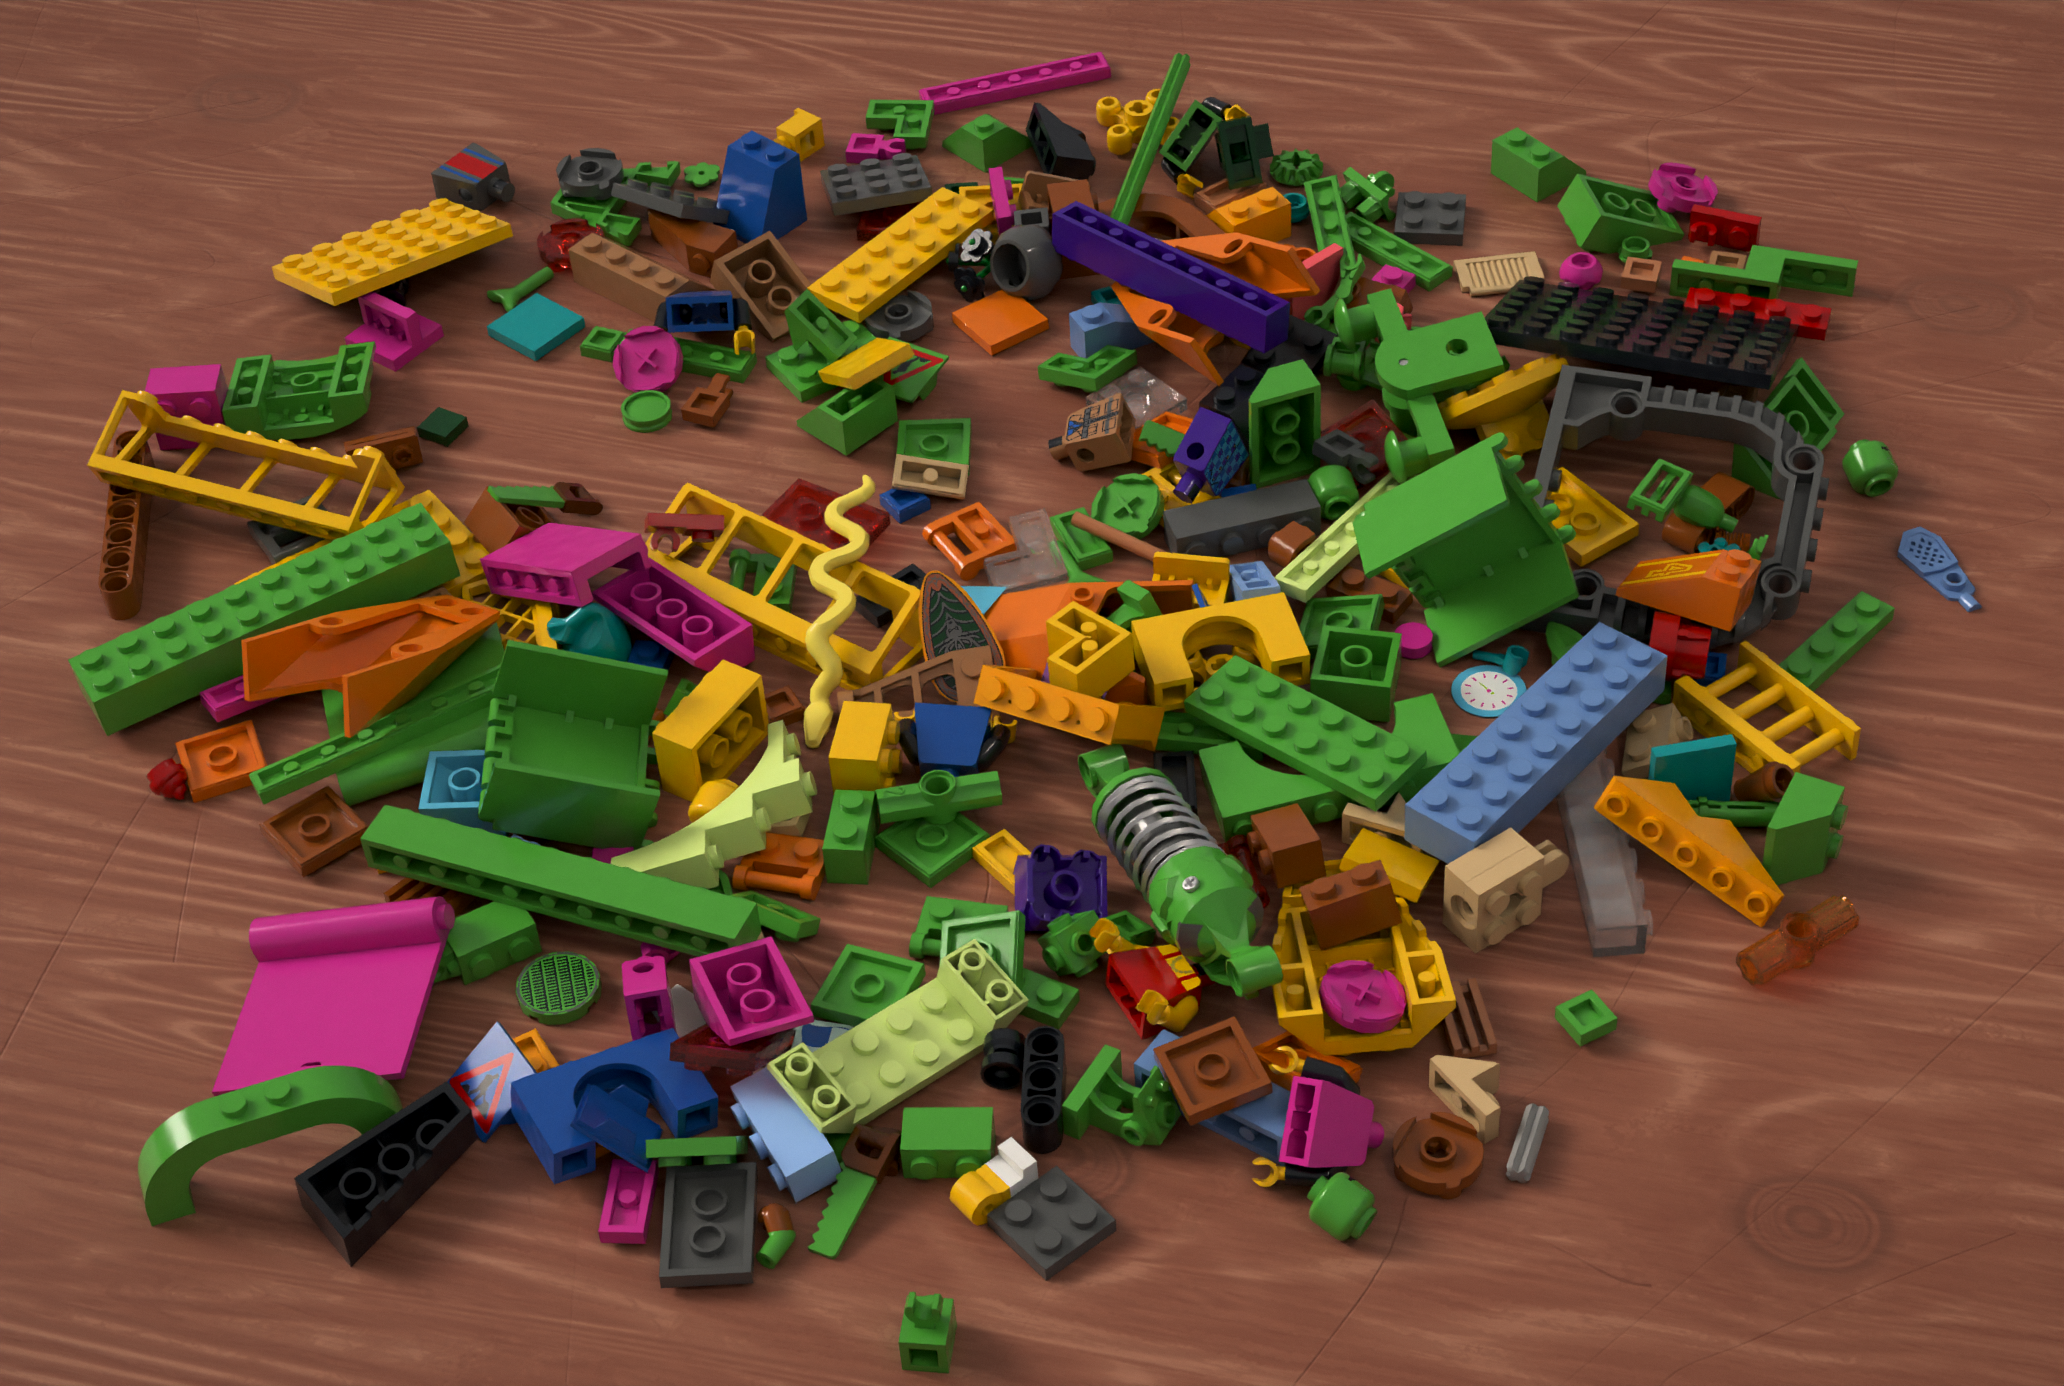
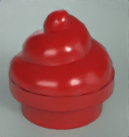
M169 758L156 765L147 774L146 777L150 781L149 788L155 795L175 798L177 800L184 799V794L187 790L185 782L188 776L186 768L181 763L177 764L173 758Z

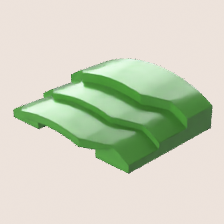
M375 341L341 345L337 355L314 360L273 361L271 354L237 358L222 408L226 426L244 434L247 431H253L266 439L292 440L327 434L351 424L368 412L371 399L372 364L376 350Z

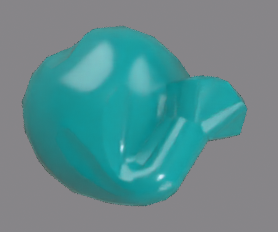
M591 602L583 607H579L566 618L552 617L547 623L549 637L558 644H562V650L623 662L628 661L632 651L630 632L623 620L598 603Z

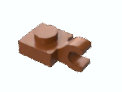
M716 373L707 389L696 387L681 409L683 420L715 428L730 406L733 389L726 388L727 383L731 379L730 376Z

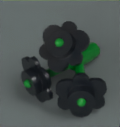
M980 228L972 231L962 243V253L961 243H957L955 251H949V258L946 259L949 272H954L955 288L968 302L984 298L983 291L986 289V283L983 278L991 272L990 255L994 248V243L991 241L993 234L990 231L984 232ZM960 265L985 266V268L976 274L974 269L969 267L965 270Z

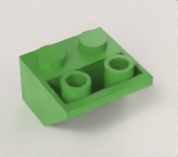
M878 377L856 390L845 388L796 420L797 426L847 456L898 421L895 388Z

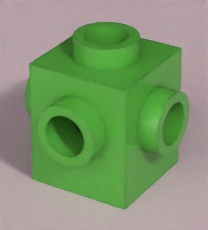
M1095 910L1076 913L1073 916L1066 913L1051 921L1047 925L1050 931L1037 939L1043 949L1042 957L1045 963L1058 976L1075 974L1077 978L1094 970L1099 965L1096 959L1107 953V951L1101 953L1096 950L1094 946L1096 938L1091 937L1089 934L1091 928L1099 920Z

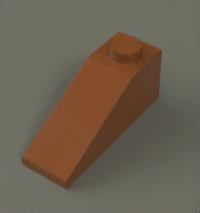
M651 208L647 210L652 238L689 272L711 278L714 261L738 248L735 230L700 220L679 218Z

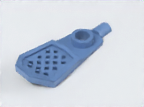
M1920 526L1903 532L1897 557L1948 601L1959 602L1967 612L1982 608L1980 603L1972 596L1975 592V587L1958 565V560L1940 536Z

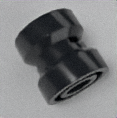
M998 1028L987 1033L983 1046L985 1057L981 1063L980 1072L981 1079L985 1084L999 1090L1013 1089L1022 1084L1026 1039L1022 1033L1010 1028Z

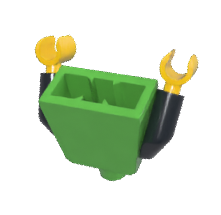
M1208 97L1202 103L1194 100L1159 151L1164 156L1161 168L1177 185L1178 192L1194 200V189L1197 186L1203 188V182L1190 176L1187 170L1195 164L1214 137V134L1218 131L1216 122L1249 115L1238 104L1232 106L1215 97Z

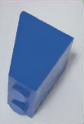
M754 131L744 134L741 138L728 145L717 207L730 212L727 224L715 222L713 224L735 230L737 240L746 244L768 231H771L778 240L807 220L799 153Z

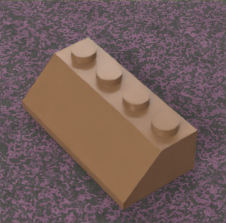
M594 233L584 237L568 249L575 283L652 321H655L658 306L666 301V297L681 292L717 291L621 243Z

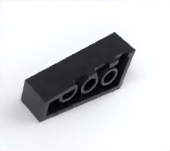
M446 1081L294 1178L302 1207L350 1267L477 1140L472 1110Z

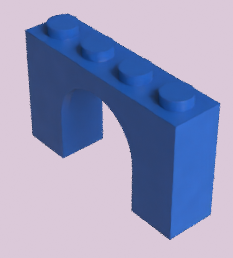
M674 1028L650 1034L623 1045L608 1048L605 1051L511 1082V1113L554 1185L596 1170L595 1141L570 1126L587 1084H594L607 1093H610L622 1084L628 1086L649 1099V1103L658 1110L675 1138H688L718 1127V1095Z

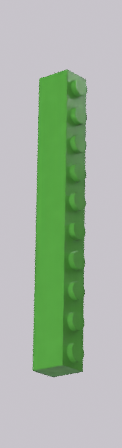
M385 804L360 838L368 867L698 957L756 941L762 932L757 903L748 901L745 898L717 893L704 887L687 885L666 877H657L638 872L629 867H619L597 861L591 857H582L553 847H544L525 842L519 838H510L491 833L481 828H472L444 818L423 815L410 809H401Z

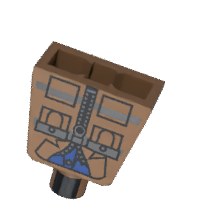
M1122 393L1115 394L1071 413L1067 417L1065 435L1049 440V450L1053 459L1060 460L1070 456L1076 469L1081 472L1131 461L1136 419Z

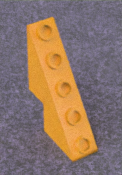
M1613 776L1594 805V809L1759 927L1765 925L1784 898V894L1732 822L1727 819L1698 816L1675 783Z

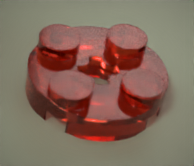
M581 218L555 222L550 225V232L544 235L542 231L537 238L539 256L553 272L572 269L568 249L591 233L604 237V232L599 225L596 224V228L589 226L588 220Z

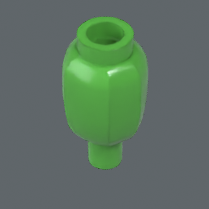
M1689 485L1673 507L1674 514L1679 519L1692 525L1705 527L1706 529H1713L1718 526L1732 533L1738 522V519L1725 513L1724 505L1719 498L1696 485Z

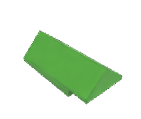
M1802 357L1794 362L1764 402V407L1777 414L1780 412L1797 433L1799 430L1804 444L1813 445L1821 451L1837 433L1834 426L1845 414ZM1734 443L1732 477L1753 486L1756 491L1780 499L1771 487L1772 464L1753 449Z

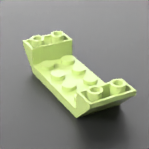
M973 939L941 959L935 979L814 1052H811L804 1042L800 1043L767 1063V1069L820 1133H852L857 1124H867L982 1052L984 1038L987 1033L998 1028H1006L1028 1005L1029 999L976 939Z

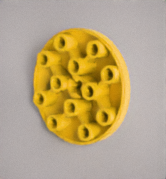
M1556 354L1546 358L1541 357L1523 365L1519 369L1500 374L1492 378V380L1478 385L1477 388L1467 392L1463 391L1445 399V401L1437 405L1446 428L1452 430L1475 428L1480 441L1496 433H1504L1508 439V444L1499 452L1505 460L1513 455L1523 456V453H1531L1542 448L1549 421V414L1542 399L1557 386L1562 365H1569L1567 359L1560 358Z

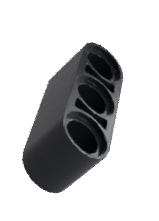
M1041 1026L1031 1030L1026 1036L1024 1047L1020 1109L1024 1145L1028 1150L1037 1154H1047L1057 1150L1063 1140L1062 1104L1065 1101L1067 1072L1065 1041L1063 1034L1058 1029L1050 1026Z

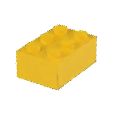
M722 660L711 672H708L703 677L702 681L688 696L680 701L674 711L656 726L652 736L662 789L692 802L704 783L717 781L718 779H727L768 735L769 720L762 675Z

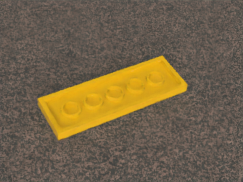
M941 187L807 287V289L826 308L861 323L949 255V251H955L957 243H961L962 246V243L972 231L977 228L983 230L994 221L993 209Z

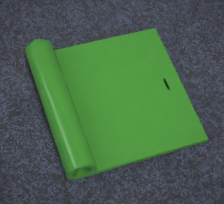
M494 623L414 699L401 707L500 665L505 650L497 623ZM322 689L329 736L332 738L344 733L343 693L331 689ZM490 706L337 772L338 783L346 804L351 806L424 782L430 751L485 750Z

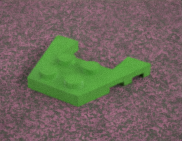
M667 161V167H652L651 162L638 163L636 168L623 169L624 178L621 184H627L628 179L646 182L648 186H651L652 182L672 186L681 173L680 162ZM560 188L550 202L553 214L625 246H630L642 229L640 218L617 214L626 200L614 196L605 200H596L594 197H565Z

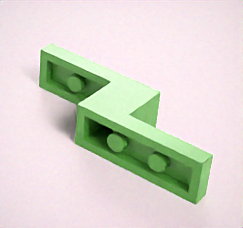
M1752 245L1745 269L1674 259L1669 295L1687 298L1690 287L1709 288L1714 291L1733 294L1743 293L1753 297L1778 299L1781 287L1783 286L1852 297L1855 288L1858 260Z

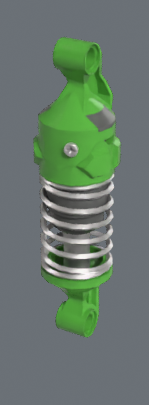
M1120 744L1106 745L1080 754L1078 756V765L1087 789L1096 798L1092 807L1091 817L1095 831L1103 843L1109 846L1111 854L1117 858L1119 865L1125 869L1127 876L1133 880L1136 889L1142 893L1144 900L1149 903L1153 911L1150 916L1161 936L1171 945L1176 944L1181 953L1192 962L1199 963L1212 981L1225 986H1232L1235 994L1239 997L1244 996L1249 1000L1258 997L1259 990L1281 983L1283 980L1282 968L1271 946L1249 945L1260 930L1264 915V908L1260 897L1252 888L1253 880L1250 873L1240 860L1232 854L1227 855L1218 846L1216 839L1209 834L1207 827L1192 812L1190 805L1184 801L1182 794L1177 791L1170 778L1157 769L1143 767L1130 770L1127 756Z

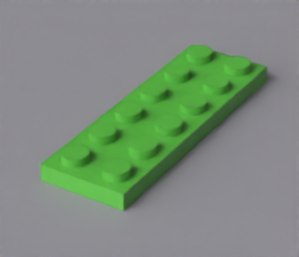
M1237 655L1233 656L1184 700L1186 713L1374 811H1377L1427 763L1425 750Z

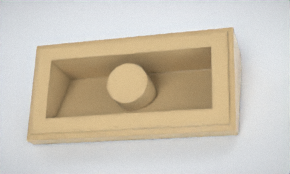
M896 454L891 489L964 500L969 465Z

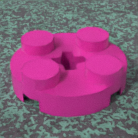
M1680 163L1661 164L1659 170H1656V168L1653 170L1648 182L1650 192L1658 199L1657 206L1669 213L1676 212V210L1691 213L1694 204L1712 207L1718 194V189L1713 180L1707 175L1702 180L1694 175L1695 168Z

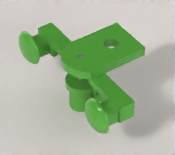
M1391 288L1368 294L1367 304L1347 309L1344 300L1339 298L1334 307V323L1341 342L1346 348L1354 351L1356 349L1355 343L1378 337L1380 346L1375 356L1376 375L1383 387V403L1390 412L1391 427L1413 437L1417 436L1398 442L1394 431L1391 430L1385 438L1384 453L1387 466L1394 479L1402 484L1407 481V477L1423 473L1455 456L1453 443L1433 393L1503 374L1504 363L1482 311L1408 331ZM1453 349H1463L1466 351L1459 356L1449 354Z

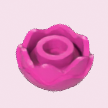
M1577 252L1567 257L1561 264L1559 276L1564 282L1576 283L1583 290H1589L1595 284H1598L1603 274L1600 261L1592 254L1586 252Z

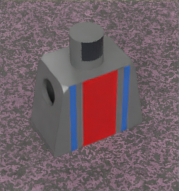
M474 142L431 173L437 199L447 198L449 201L463 204L465 207L473 210L482 211L497 199L509 202L515 193V187L510 183L505 161Z

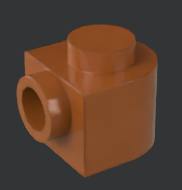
M1293 520L1271 536L1268 542L1269 559L1285 568L1316 540L1315 533L1308 527L1302 526Z

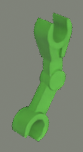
M1347 253L1341 257L1340 286L1335 294L1322 306H1313L1306 311L1304 316L1306 322L1312 324L1315 319L1320 318L1314 325L1327 329L1330 325V317L1334 314L1337 300L1342 298L1345 304L1353 300L1354 284L1357 283L1365 270V263L1360 253L1357 257V263L1353 266H1349L1350 260Z

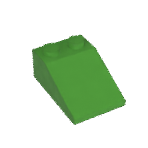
M1582 174L1575 176L1557 205L1565 219L1566 225L1576 238L1577 245L1588 252L1616 253L1622 246V241L1631 236L1643 237L1649 241L1650 246L1682 240L1685 235L1673 214L1665 212L1657 206L1658 199L1650 191Z

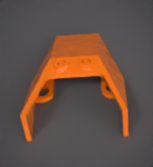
M1238 232L1162 240V242L1282 299L1316 296L1321 291L1293 247ZM1117 281L1111 285V288L1142 333L1218 386L1224 382L1208 358L1207 352L1210 348L1219 345L1223 341L1225 334L1175 311L1172 305L1147 298L1145 295L1127 286H1123Z
M1194 580L1132 581L1150 591L1163 615L1195 609L1194 591L1192 589ZM1124 582L1066 583L1001 594L986 611L984 617L993 629L1004 651L1006 666L1037 670L1035 679L1041 681L1047 658L1049 657L1046 620L1072 601L1097 614L1104 612L1109 617L1124 604L1117 591V588ZM1132 671L1107 691L1105 700L1113 703L1127 701L1135 705H1147L1146 678Z
M445 594L333 612L241 640L244 699L251 702L322 689L343 693L345 737L351 738L414 699L500 619V611Z

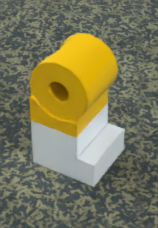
M1010 1137L998 1146L997 1156L976 1171H970L956 1181L950 1192V1201L973 1224L977 1226L987 1223L988 1213L1038 1179L1037 1161Z

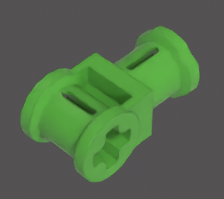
M1334 337L1332 344L1327 346L1323 368L1324 376L1330 377L1333 373L1353 376L1354 380L1361 381L1365 365L1366 347L1371 339L1355 343L1356 349L1352 351L1343 345L1339 337Z

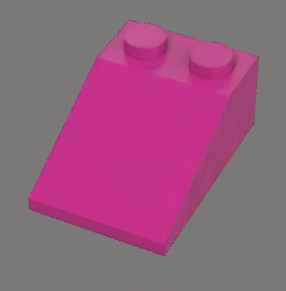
M772 936L689 959L695 1002L706 1024L729 1046L814 1022V1015Z

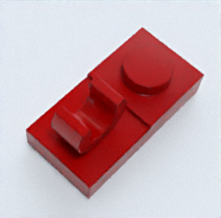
M1694 204L1690 213L1688 239L1691 243L1697 240L1707 242L1708 246L1717 244L1722 247L1750 252L1752 245H1759L1762 217Z
M648 513L645 518L644 533H654L650 540V548L656 552L659 545L658 539L661 537L669 538L672 542V552H677L680 546L678 534L692 536L693 542L708 543L713 542L714 537H720L724 531V515Z

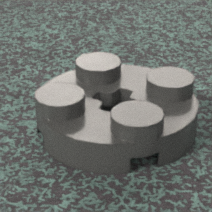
M588 148L580 150L581 156L571 160V155H568L559 162L556 172L558 183L565 197H594L596 200H605L611 197L613 182L621 183L624 178L621 159L617 160L615 153L607 149Z
M907 290L908 296H895L865 319V327L876 338L888 339L890 336L905 342L918 339L931 332L934 328L931 302L923 294Z

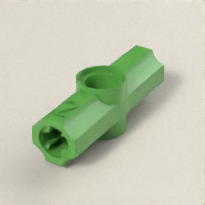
M933 770L924 774L919 783L875 790L880 824L924 817L929 823L940 825L953 821L960 811L1003 805L997 771L954 777L948 771Z

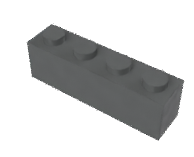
M1307 479L1165 510L1163 511L1164 540L1170 553L1226 557L1268 547L1271 536L1293 520L1302 526L1308 527L1315 533V536L1321 535V506Z

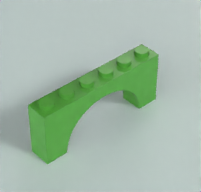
M1433 693L1394 702L1395 727L1392 734L1425 750L1427 763L1380 808L1391 806L1398 793L1401 794L1405 802L1411 800L1459 754ZM1238 741L1198 750L1202 781L1226 846L1247 842V833L1252 832L1250 816L1298 803L1310 824L1314 825L1342 818V813L1347 803L1366 807L1307 775L1282 773L1256 763L1245 754Z

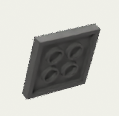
M909 153L896 154L892 159L883 161L875 158L865 159L860 164L852 166L834 164L829 166L828 170L820 171L822 185L834 216L922 202L932 195V187L917 155L912 156Z

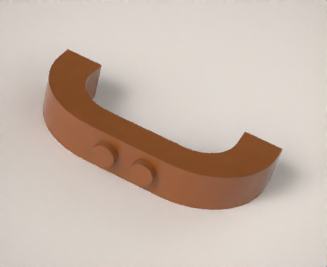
M1140 194L1128 226L1153 238L1163 240L1225 234L1213 220H1210L1193 205L1178 198L1160 194ZM1117 197L1099 203V212L1110 217Z

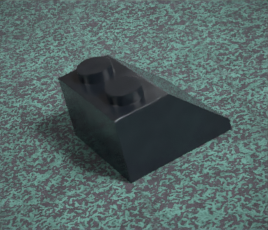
M1240 364L1223 379L1224 382L1220 386L1217 385L1199 402V408L1203 407L1232 419L1249 453L1248 399L1265 374Z

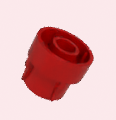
M1655 611L1649 647L1668 655L1665 681L1671 682V679L1678 680L1685 675L1693 679H1704L1712 627L1692 623L1691 619H1684L1672 613Z

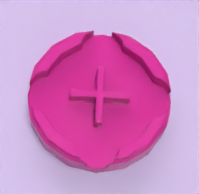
M641 326L633 329L624 336L625 339L621 344L617 345L613 356L614 372L621 384L633 393L645 390L665 392L676 382L682 371L683 354L680 344L670 333L657 326Z
M1346 960L1333 964L1327 970L1326 975L1323 976L1318 993L1324 1011L1331 1019L1343 1027L1360 1033H1381L1394 1028L1401 1021L1407 1002L1404 986L1389 971L1384 970L1381 973L1378 970H1374V964Z

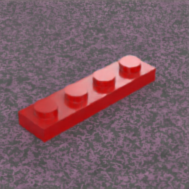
M1690 287L1684 307L1697 309L1700 304L1714 305L1720 308L1719 312L1733 314L1735 310H1746L1754 312L1755 318L1769 320L1770 316H1784L1791 319V324L1799 325L1797 337L1825 341L1832 309L1815 304L1786 302L1781 299H1767L1748 296L1743 293L1733 294L1714 291L1709 288Z

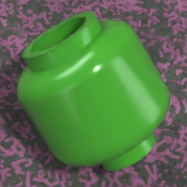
M1859 440L1851 445L1842 460V467L1851 487L1859 494H1866L1870 497L1882 495L1893 487L1894 481L1898 476V466L1889 448L1881 441Z
M1335 464L1320 467L1307 480L1321 506V518L1338 520L1359 501V493L1352 474L1344 466Z
M1344 1172L1336 1173L1329 1180L1322 1175L1307 1195V1198L1313 1202L1309 1210L1311 1221L1339 1241H1345L1351 1236L1358 1240L1367 1230L1378 1212L1373 1207L1375 1202L1374 1194Z

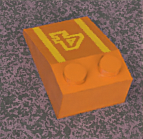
M1722 549L1640 561L1619 585L1615 596L1730 632L1751 604L1762 561L1751 558V555L1745 551L1736 549L1729 551Z

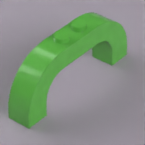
M320 1066L300 1070L218 1095L184 1108L168 1118L151 1134L140 1153L138 1177L151 1226L196 1213L189 1184L195 1172L213 1158L322 1124L348 1125L363 1135L403 1109L398 1093L388 1081L368 1070L350 1066Z

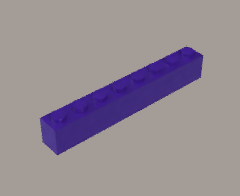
M1075 201L1052 214V245L1057 253L1067 257L1069 260L1076 261L1096 273L1109 277L1119 284L1145 295L1147 298L1172 305L1175 311L1197 320L1200 324L1207 325L1225 334L1227 337L1234 338L1264 354L1288 340L1290 302L1080 202Z

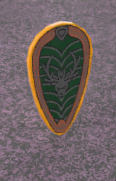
M937 570L928 572L922 583L918 606L919 627L925 662L950 651L990 645L994 665L1006 666L1004 651L993 629L968 593L944 573ZM943 675L931 680L939 694L951 702H958L956 683L952 676Z

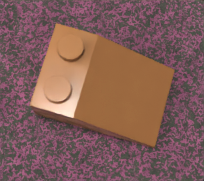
M771 231L715 260L710 278L711 284L717 291L730 290L733 298H741L748 302L752 326L772 342L790 333L784 311L811 285Z

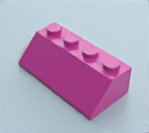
M649 558L650 569L646 571L628 570L591 592L595 601L694 667L711 672L722 660L740 667H745L755 660L753 626L750 622L651 558Z

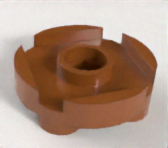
M1446 1112L1430 1113L1429 1119H1422L1417 1122L1416 1117H1413L1404 1122L1394 1136L1392 1149L1394 1174L1399 1181L1406 1183L1417 1191L1438 1195L1447 1200L1457 1198L1461 1195L1462 1189L1473 1184L1482 1171L1484 1161L1483 1143L1481 1144L1477 1138V1130L1474 1126L1457 1115ZM1439 1148L1446 1150L1444 1158H1434L1427 1153L1428 1151L1435 1153Z

